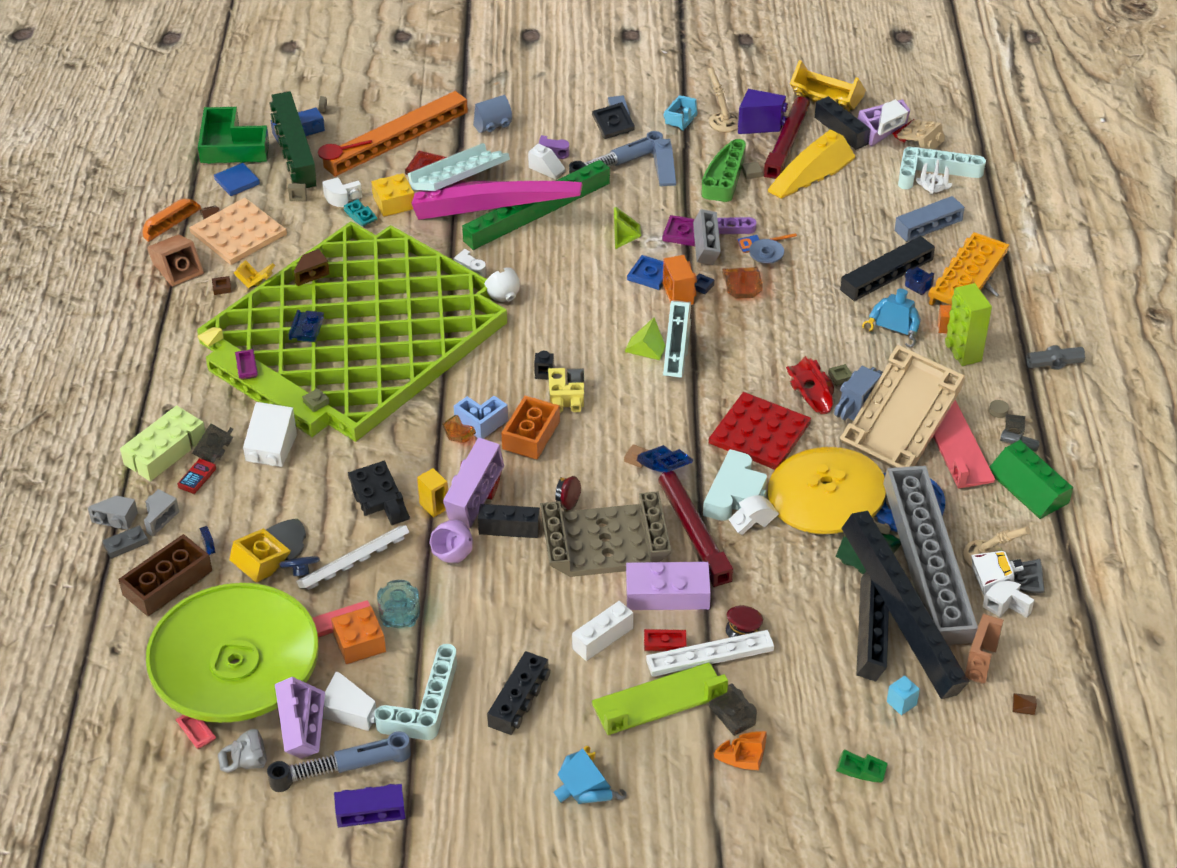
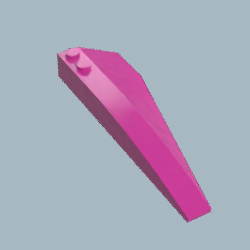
M457 181L436 191H417L412 200V207L418 220L580 196L582 182Z

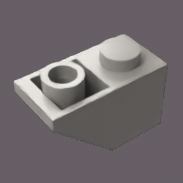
M121 496L111 497L88 508L92 523L127 530L138 513L135 499Z

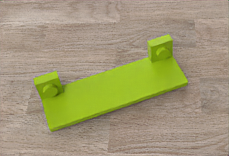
M705 663L592 700V706L608 736L726 697L728 679L725 674L717 676L712 665Z

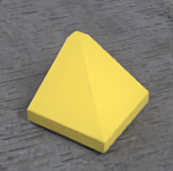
M212 327L197 337L210 347L223 339V332L221 328Z

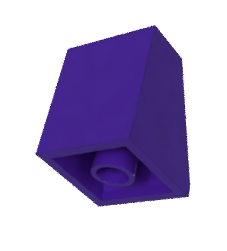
M748 89L739 107L738 134L780 132L787 119V116H784L788 108L786 96Z

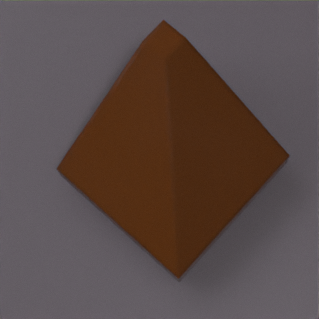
M214 205L202 208L200 213L203 220L217 213L219 207Z
M1014 693L1013 712L1035 715L1037 707L1036 696Z

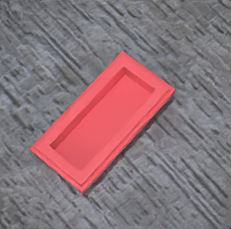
M185 715L175 719L197 749L216 739V736L202 720Z

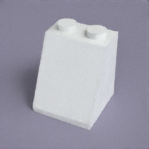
M256 402L243 446L245 461L271 466H283L297 436L292 407Z

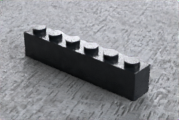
M919 236L842 276L840 290L850 299L856 301L932 261L935 246L922 236Z
M867 571L861 577L856 675L876 682L887 668L889 609Z

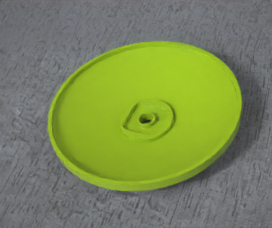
M230 583L210 587L180 601L158 622L149 638L146 650L148 676L157 695L169 707L185 716L219 723L252 719L278 708L276 683L290 677L305 683L309 680L318 658L319 643L317 630L306 608L294 597L279 589L255 583ZM234 659L240 660L238 663L235 664L230 663Z

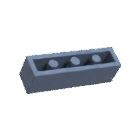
M953 196L896 217L894 231L906 242L911 241L919 236H924L962 221L965 207Z

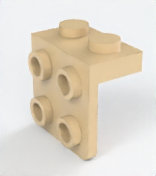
M913 120L897 134L898 139L919 141L920 148L935 150L945 141L942 124L934 121Z

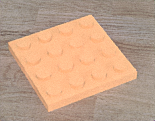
M246 198L189 227L191 234L230 265L287 235L286 228Z

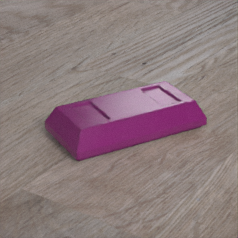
M254 349L235 352L239 379L256 378L258 374Z

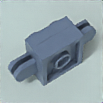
M863 365L858 371H854L851 378L841 386L840 391L842 395L835 408L834 415L836 417L841 416V419L844 421L847 418L854 421L883 371L877 370L874 367L869 369Z

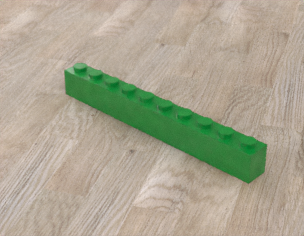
M598 160L556 180L582 182L580 196L501 207L462 225L463 242L472 250H475L610 184V167L601 160Z

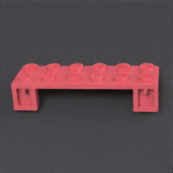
M955 400L933 435V438L958 489L994 483L995 478Z

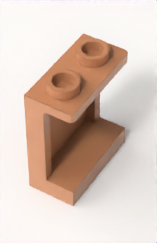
M986 614L982 615L969 652L965 672L968 679L980 683L986 682L992 655L983 652V649L996 653L1003 619Z

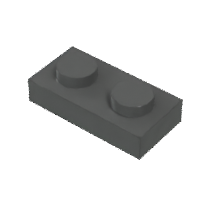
M139 525L102 540L112 559L148 544V538Z

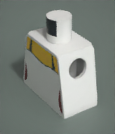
M1004 551L971 555L972 568L984 597L985 593L994 584L1001 581L1014 582V573L1024 570L1021 559L1009 561Z

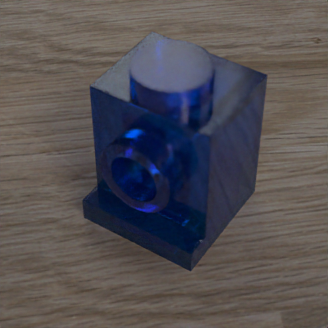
M918 267L913 270L908 269L905 274V286L923 295L933 286L934 273L931 272L929 274Z

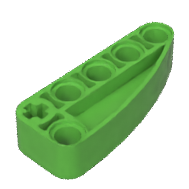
M734 139L713 158L702 179L701 196L704 199L729 202L733 199L745 159L746 142L744 140Z

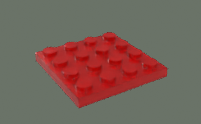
M742 392L711 434L708 443L726 451L731 449L748 454L752 461L775 470L785 461L811 423V417Z

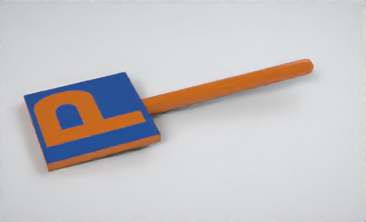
M794 233L770 239L778 241L782 239L796 237L797 234ZM758 235L737 239L743 253L749 252L751 244L759 240Z

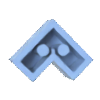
M467 396L454 405L455 423L475 437L484 439L508 421V405L496 396L491 397L482 405H479Z

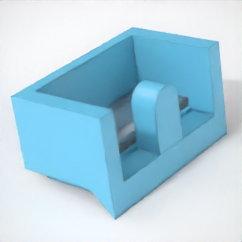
M679 95L664 111L665 124L679 127L684 131L698 114L697 100Z

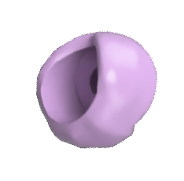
M454 519L443 522L431 533L430 546L432 553L443 562H461L472 551L473 539L467 525L460 520Z

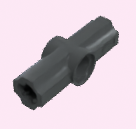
M1058 345L1050 346L1046 351L1027 353L1026 356L1028 368L1050 366L1054 370H1059L1066 364L1085 362L1086 358L1083 347L1061 349Z

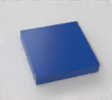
M244 163L214 174L215 181L230 196L260 184L257 176Z
M641 255L627 275V280L660 290L663 285V261Z

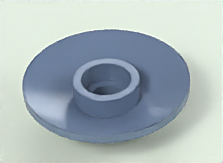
M761 239L751 244L749 254L758 262L774 263L782 259L784 248L775 240Z

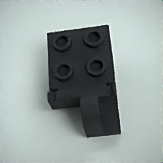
M385 460L348 472L354 497L357 502H360L364 516L385 510L391 526L410 519L402 493L399 492Z

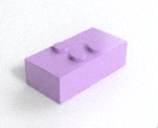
M478 437L468 457L462 461L458 475L453 477L452 485L443 500L449 520H460L468 528H471L479 513L480 504L485 503L505 466L500 444Z
M626 563L627 607L630 610L710 609L709 563Z

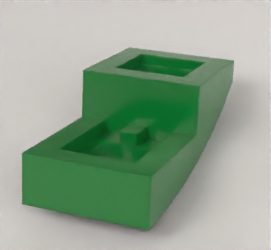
M844 749L840 755L836 771L857 779L882 783L888 763L869 754L862 758Z

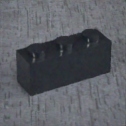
M480 504L478 514L479 535L539 537L540 507Z

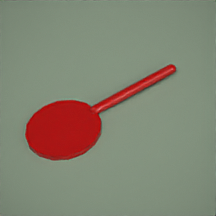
M372 140L343 147L337 144H326L318 149V156L324 160H335L342 155V150L370 144Z

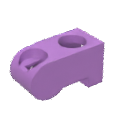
M541 135L539 144L552 149L558 159L569 157V142L567 140L547 139V136Z

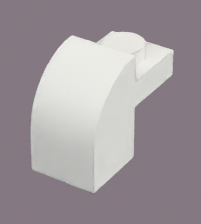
M337 177L322 182L324 196L333 206L344 207L349 201L362 198L361 183L359 181L342 185Z
M754 495L739 503L741 508L729 518V521L736 531L743 535L756 522L763 527L767 526L779 513L768 499L760 495Z
M1001 581L994 584L985 593L983 608L998 617H1001L1010 608L1027 618L1032 612L1034 599L1020 592L1021 584L1013 581Z

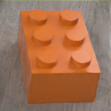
M524 395L501 433L502 449L538 460L560 422V405Z

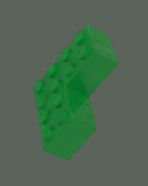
M204 107L198 142L200 163L267 162L269 148L267 125L239 126L237 107Z

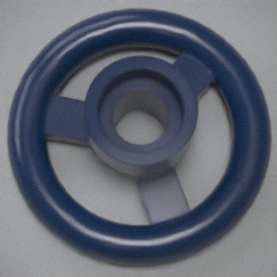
M310 556L281 561L279 565L282 568L292 567L293 576L310 574L308 564L319 562L320 557Z

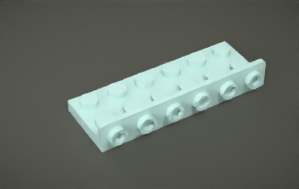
M481 143L408 173L412 190L436 191L508 161L510 157L509 153H502L501 151L491 153V151L486 150L485 144Z

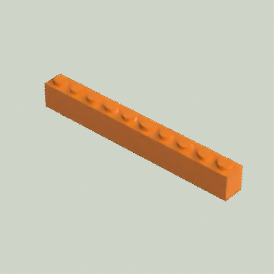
M453 91L340 145V147L372 140L370 144L342 150V155L335 160L323 159V166L336 177L468 113L467 99L457 91Z

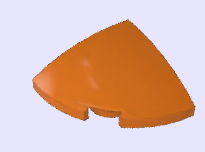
M755 731L741 734L739 738L732 741L731 745L730 740H727L716 749L714 758L738 768L759 770L764 755L767 732Z

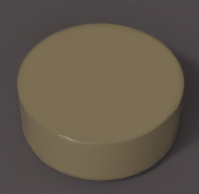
M320 96L318 110L321 113H325L327 98Z
M994 400L990 403L989 412L992 416L1002 418L1008 414L1009 405L1005 401Z

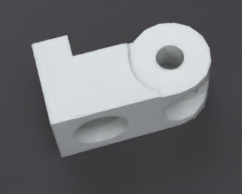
M464 249L454 257L455 262L485 278V262L470 256V251Z

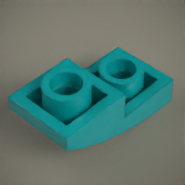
M359 199L344 205V211L361 226L377 220V216L368 206L364 207Z

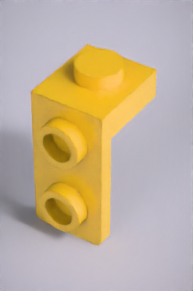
M245 260L233 274L249 288L253 285H259L263 278L265 280L273 274L272 269L275 267V264L272 263L260 272H257Z

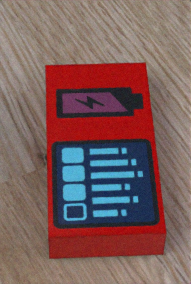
M199 458L177 483L178 488L195 494L214 473L216 464Z

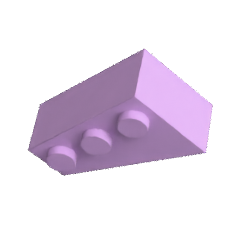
M903 99L898 100V102L908 111L905 123L882 135L878 134L883 105L859 111L858 119L870 128L869 145L871 147L907 124L910 109Z
M294 677L276 683L275 689L284 751L300 759L318 753L325 691Z

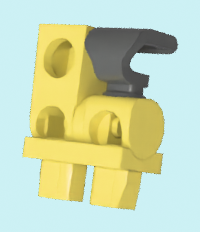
M548 368L550 403L560 405V413L563 411V407H571V411L580 412L581 408L584 407V368L567 369L568 384L566 385L565 368ZM561 374L562 377L560 379H554L552 375Z

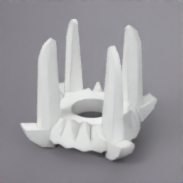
M939 159L936 161L934 174H926V163L923 166L921 177L916 178L917 183L932 195L934 192H940L952 186V183H948L949 168L947 166L945 167L944 177L938 175Z

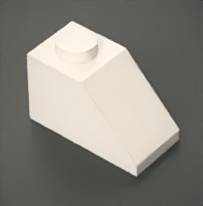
M896 99L882 106L878 128L879 135L904 124L908 111Z
M537 144L528 152L529 168L555 180L565 172L564 166L552 149Z

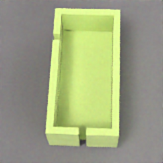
M176 405L120 448L124 465L135 472L138 471L139 475L151 482L191 451V446L196 447L207 438L204 422Z

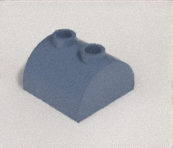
M505 95L475 104L473 126L479 133L484 131L492 132L497 127H507L510 125L512 111Z

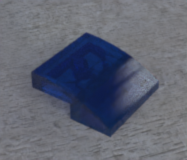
M662 445L638 454L636 461L655 471L670 472L692 463L693 459L680 449L672 452Z

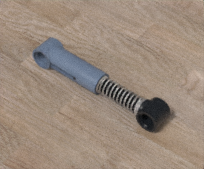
M650 131L647 133V137L613 149L609 154L586 163L572 161L569 164V174L598 160L611 167V165L618 166L649 153L653 154L654 140L663 139V134L659 131Z
M397 731L392 733L387 739L335 751L333 757L332 755H330V758L326 756V759L322 757V760L318 758V761L314 759V762L310 760V763L307 761L306 764L303 762L302 765L299 762L298 766L297 764L290 766L283 761L273 762L267 769L269 785L275 792H284L290 788L293 782L298 781L299 778L302 780L303 777L306 779L307 776L310 778V776H318V774L329 773V771L333 772V770L342 773L390 760L404 762L411 755L409 736L405 732Z

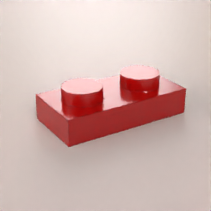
M644 629V651H670L687 647L686 630Z

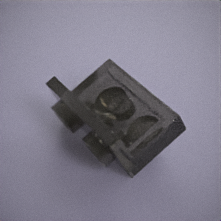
M210 423L192 454L214 464L215 460H220L226 451L223 447L230 445L233 439L231 433L234 429L230 427L228 432Z
M733 683L728 685L726 693L709 701L711 710L733 736L755 726L757 717L756 707L747 701L743 692L737 689Z

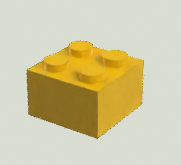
M404 173L371 181L373 198L383 217L413 210L412 200L414 191Z

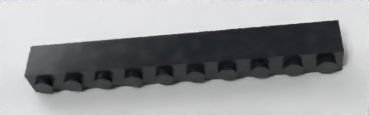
M869 511L852 513L841 529L939 697L945 699L957 696L970 681Z

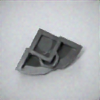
M298 518L280 522L266 529L291 550L286 560L296 559L303 551V540L306 538V532Z
M1036 559L1022 562L1024 570L1014 573V582L1021 584V591L1045 593L1041 560Z

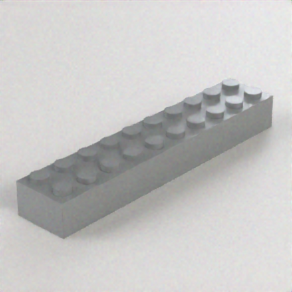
M926 466L887 468L883 485L915 591L948 645L973 643L978 629L927 468Z

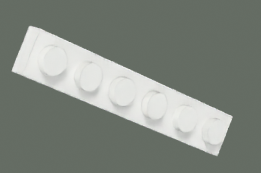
M406 525L398 526L296 582L299 588L310 590L318 586V581L321 579L329 580L336 576V571L340 569L345 571L354 566L353 562L357 560L362 562L370 558V553L374 551L378 553L387 549V544L393 541L395 544L405 539L404 535L409 533Z
M768 630L646 655V662L651 676L654 677L683 671L705 663L715 664L774 651V644Z

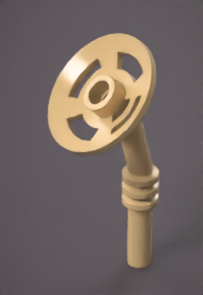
M708 68L707 70L714 86L713 89H715L714 93H717L716 96H718L722 112H717L710 117L709 125L718 132L728 133L738 130L739 116L728 111L724 96L725 91H722L723 88H721L722 84L719 83L714 68ZM732 122L735 123V125H733V126L726 127L727 125L731 124Z
M1028 526L1012 531L1005 530L998 532L995 537L988 541H972L965 546L963 558L972 568L971 555L1002 551L997 544L1011 542L1014 538L1029 535L1031 530ZM975 545L974 552L969 553V549Z

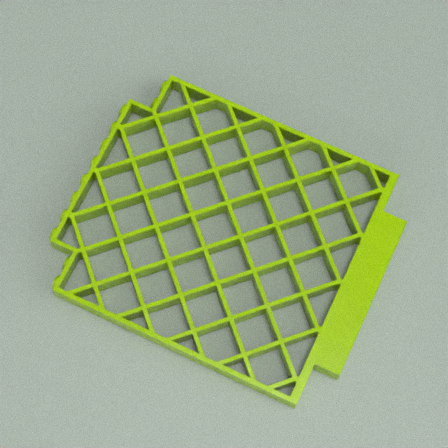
M350 221L306 252L309 253L319 249L325 258L343 257V261L328 262L330 275L321 277H343V282L317 283L316 279L311 284L300 286L296 284L287 285L295 280L294 270L301 259L299 257L199 327L197 333L200 335L212 327L223 330L229 325L248 324L247 330L222 331L223 339L210 347L199 339L200 344L213 351L206 356L208 371L256 402L292 407L296 427L311 437H314L329 425L357 442L507 324V309L491 301L492 298L489 297L487 292L488 288L484 284L487 280L486 278L437 250L432 249L391 225L375 235ZM409 252L417 255L418 257H409ZM405 253V257L378 258V255ZM374 255V259L348 261L350 256ZM441 270L447 272L450 275H441ZM437 271V276L410 277V273ZM406 273V278L379 279V275ZM375 275V280L348 281L350 276ZM475 288V289H477L479 292H477L476 294H473V289ZM469 289L470 294L442 296V291ZM438 291V296L411 298V293ZM407 293V298L380 300V295ZM375 295V300L348 302V297ZM344 297V302L317 304V299ZM312 299V304L286 306V301ZM280 301V306L254 308L261 302ZM471 310V315L443 317V312ZM475 310H480L485 314L475 315ZM439 312L440 315L437 318L412 319V314ZM408 314V319L380 321V316ZM376 316V321L349 323V318ZM344 318L343 324L317 325V320ZM312 320V326L285 327L286 322ZM280 322V328L254 329V324ZM473 331L467 337L445 339L444 333ZM441 333V339L413 341V335ZM409 336V341L381 343V337ZM376 337V343L349 345V339ZM344 339V345L317 347V341ZM312 341V347L285 349V343ZM279 344V349L254 351L258 376L244 380L239 379L235 352L242 350L235 346H247V350L253 349V345ZM442 355L433 362L414 363L415 356ZM409 357L410 363L382 365L381 360L384 358ZM377 359V365L349 367V361ZM344 361V367L317 369V363ZM311 363V370L285 371V365ZM279 365V372H275L267 366ZM410 379L404 386L382 387V381ZM377 381L378 388L350 390V383ZM344 383V390L322 391L329 398V404L315 412L303 403L302 396L309 392L299 386H311L312 392L317 389V385ZM378 404L370 412L350 413V406ZM345 406V413L342 414L332 407Z

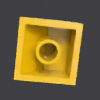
M263 528L233 541L229 560L253 581L259 582L270 577L280 566L279 563L287 558L291 550Z

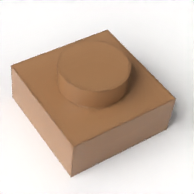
M632 444L624 456V462L642 468L650 456V450Z

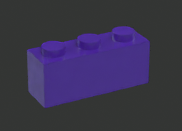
M388 784L380 787H366L364 789L334 792L338 828L406 819L402 784Z

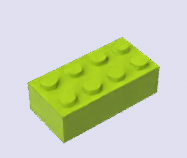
M975 283L954 289L952 307L949 312L950 319L947 325L948 331L945 344L947 348H950L954 358L959 361L961 366L982 361L992 310L991 304Z

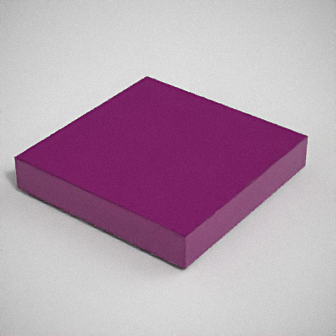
M670 215L662 235V241L695 246L693 226L695 219Z

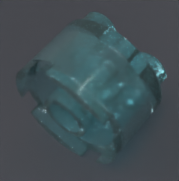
M393 580L388 582L387 586L383 589L382 587L379 589L377 603L379 617L383 625L395 628L414 626L420 615L418 589L414 588L406 580Z

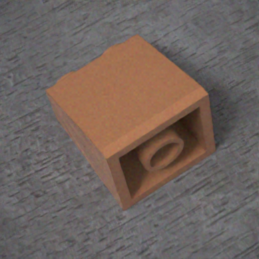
M178 234L147 247L152 263L172 287L204 274L194 242Z

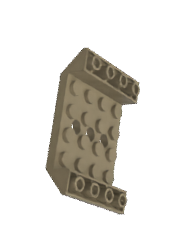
M659 491L639 493V504L562 512L560 501L540 503L549 564L569 577L626 571V563L660 562L671 554ZM603 523V524H606L607 526H605V527H600L599 524ZM607 538L609 541L603 542L601 539ZM610 553L612 556L605 557L604 554Z

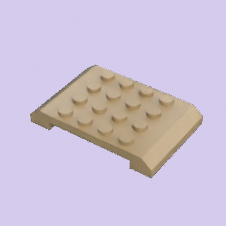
M897 344L888 359L889 364L852 424H848L840 437L842 443L893 468L913 467L917 464L961 391L965 381L964 375Z

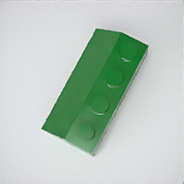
M1021 440L1005 447L989 467L994 478L1039 519L1070 503L1073 486Z

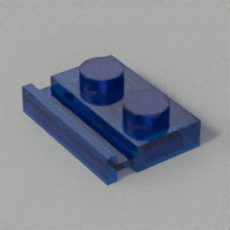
M297 310L288 334L289 340L297 338L298 341L315 342L324 319V313L315 311L300 312V310Z

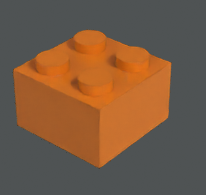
M684 255L663 258V287L670 302L675 300L691 302V305L694 304L697 277L695 272L691 270L690 261H687Z
M371 606L331 618L333 635L345 664L386 652L384 634Z

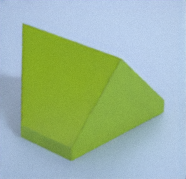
M615 207L614 239L615 249L639 238L641 236V227L639 223L618 207Z
M655 317L631 337L625 349L626 353L656 360L661 359L666 346Z

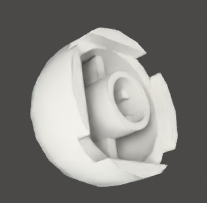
M503 268L505 271L501 273L496 271L485 281L484 284L488 288V295L493 300L509 302L516 297L520 288V280L512 268Z

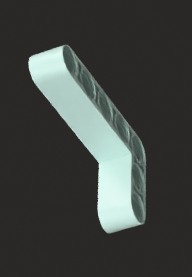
M906 147L903 151L898 186L902 189H911L914 184L916 170L922 171L924 164L927 163V172H934L937 159H939L938 173L945 174V167L947 166L949 168V175L981 178L984 175L986 159L978 155Z
M443 644L438 647L420 710L389 705L379 706L375 710V722L378 732L391 735L394 732L401 731L405 732L409 738L432 740L437 736L457 667L456 648L453 645Z

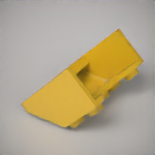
M801 60L798 61L790 82L797 96L809 97L814 102L829 96L848 112L856 108L866 92V89L857 77H855L853 84L808 71Z

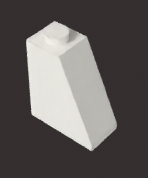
M335 672L325 691L323 719L369 731L372 723H376L375 700L341 673Z

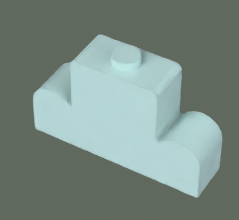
M671 301L664 376L682 378L684 374L691 326V302Z
M729 449L704 500L703 516L725 521L732 516V509L739 510L741 508L739 503L742 500L754 495L766 497L767 475L751 470L752 459L748 454Z

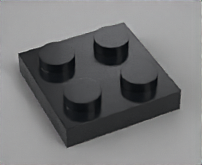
M622 102L592 111V116L604 139L635 130V125Z

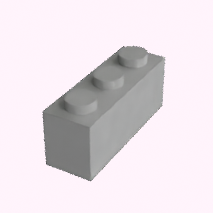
M700 209L693 222L696 260L698 263L713 265L721 253L717 212Z

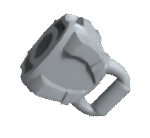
M257 729L246 731L237 740L233 741V744L226 746L218 754L220 770L228 773L241 767L245 769L264 768L267 762L266 751L261 734ZM230 751L233 760V764L231 766L228 765L226 754Z

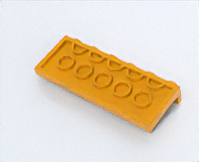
M973 232L970 238H966L963 248H959L957 256L952 258L950 266L944 269L942 277H938L935 287H931L928 293L930 298L929 305L933 306L936 300L952 305V296L956 287L975 283L981 291L1009 250V244Z

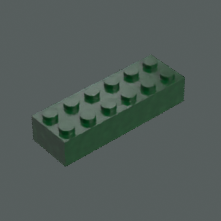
M288 91L272 94V102H269L273 113H270L272 123L276 124L274 125L275 133L280 136L278 141L280 147H283V158L288 161L286 162L287 170L292 173L290 174L291 183L306 184V188L317 186L315 163L292 93Z

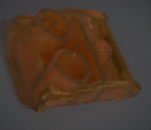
M758 267L722 269L727 293L734 298H754L763 290Z

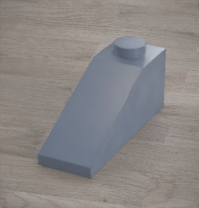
M670 139L654 140L653 157L659 186H675L676 176Z

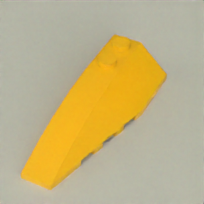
M829 130L803 150L785 168L769 187L768 192L782 199L797 192L800 187L806 188L813 181L817 180L819 182L824 179V176L836 174L855 159V154L844 136Z

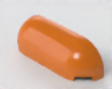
M180 199L161 210L145 222L142 230L144 239L148 242L201 210L200 204L192 199Z

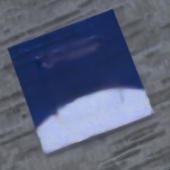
M208 527L199 528L206 552L209 555L216 553L213 538Z

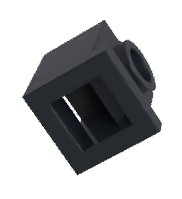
M543 350L535 353L534 374L535 379L549 380L548 372H542L539 369L554 368V353Z

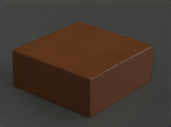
M230 276L212 278L214 295L232 293Z

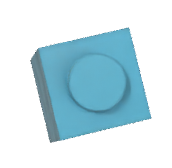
M904 675L889 686L886 702L902 716L917 705L920 688Z

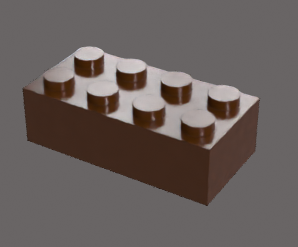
M182 534L118 580L122 595L146 616H150L213 570L210 555L186 535Z

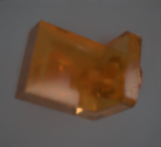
M458 415L452 416L443 423L446 435L451 441L465 443L476 434L474 427L462 424Z

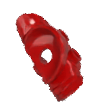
M805 356L797 365L786 367L787 373L791 377L790 384L794 391L798 390L803 399L815 412L820 414L829 413L833 406L832 394L834 393V386L825 372H820L821 368L817 360L813 361ZM809 381L815 383L812 388L804 387L805 383Z

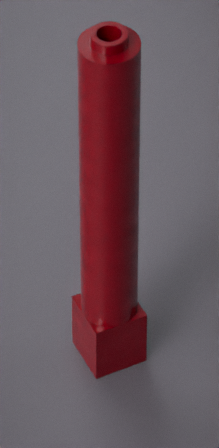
M797 97L794 100L773 151L769 153L766 159L764 177L777 179L784 171L785 162L810 106L807 98Z
M674 471L663 472L658 482L701 560L709 563L711 584L713 587L732 582L733 567L724 551L720 552L677 474Z

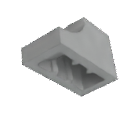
M159 489L148 497L145 501L148 516L144 519L147 534L154 536L179 513L177 498Z

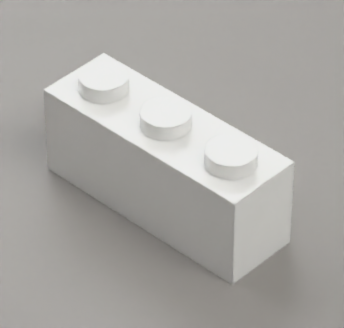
M621 601L616 602L572 633V649L585 661H588L633 629V612Z

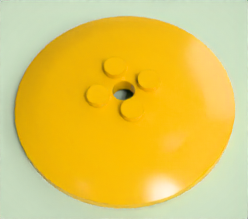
M818 447L789 457L775 469L768 483V500L779 513L777 516L791 527L816 534L843 532L842 526L852 513L869 511L873 518L880 511L886 498V491L883 485L885 477L874 461L859 452L840 447Z

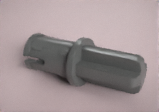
M1005 429L1000 437L1001 442L1009 444L1021 440L1034 452L1038 450L1040 445L1038 440L1025 437L1022 433L1019 435Z

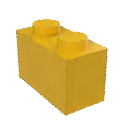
M432 468L418 476L417 482L419 503L434 518L446 511L443 500L448 492V482Z

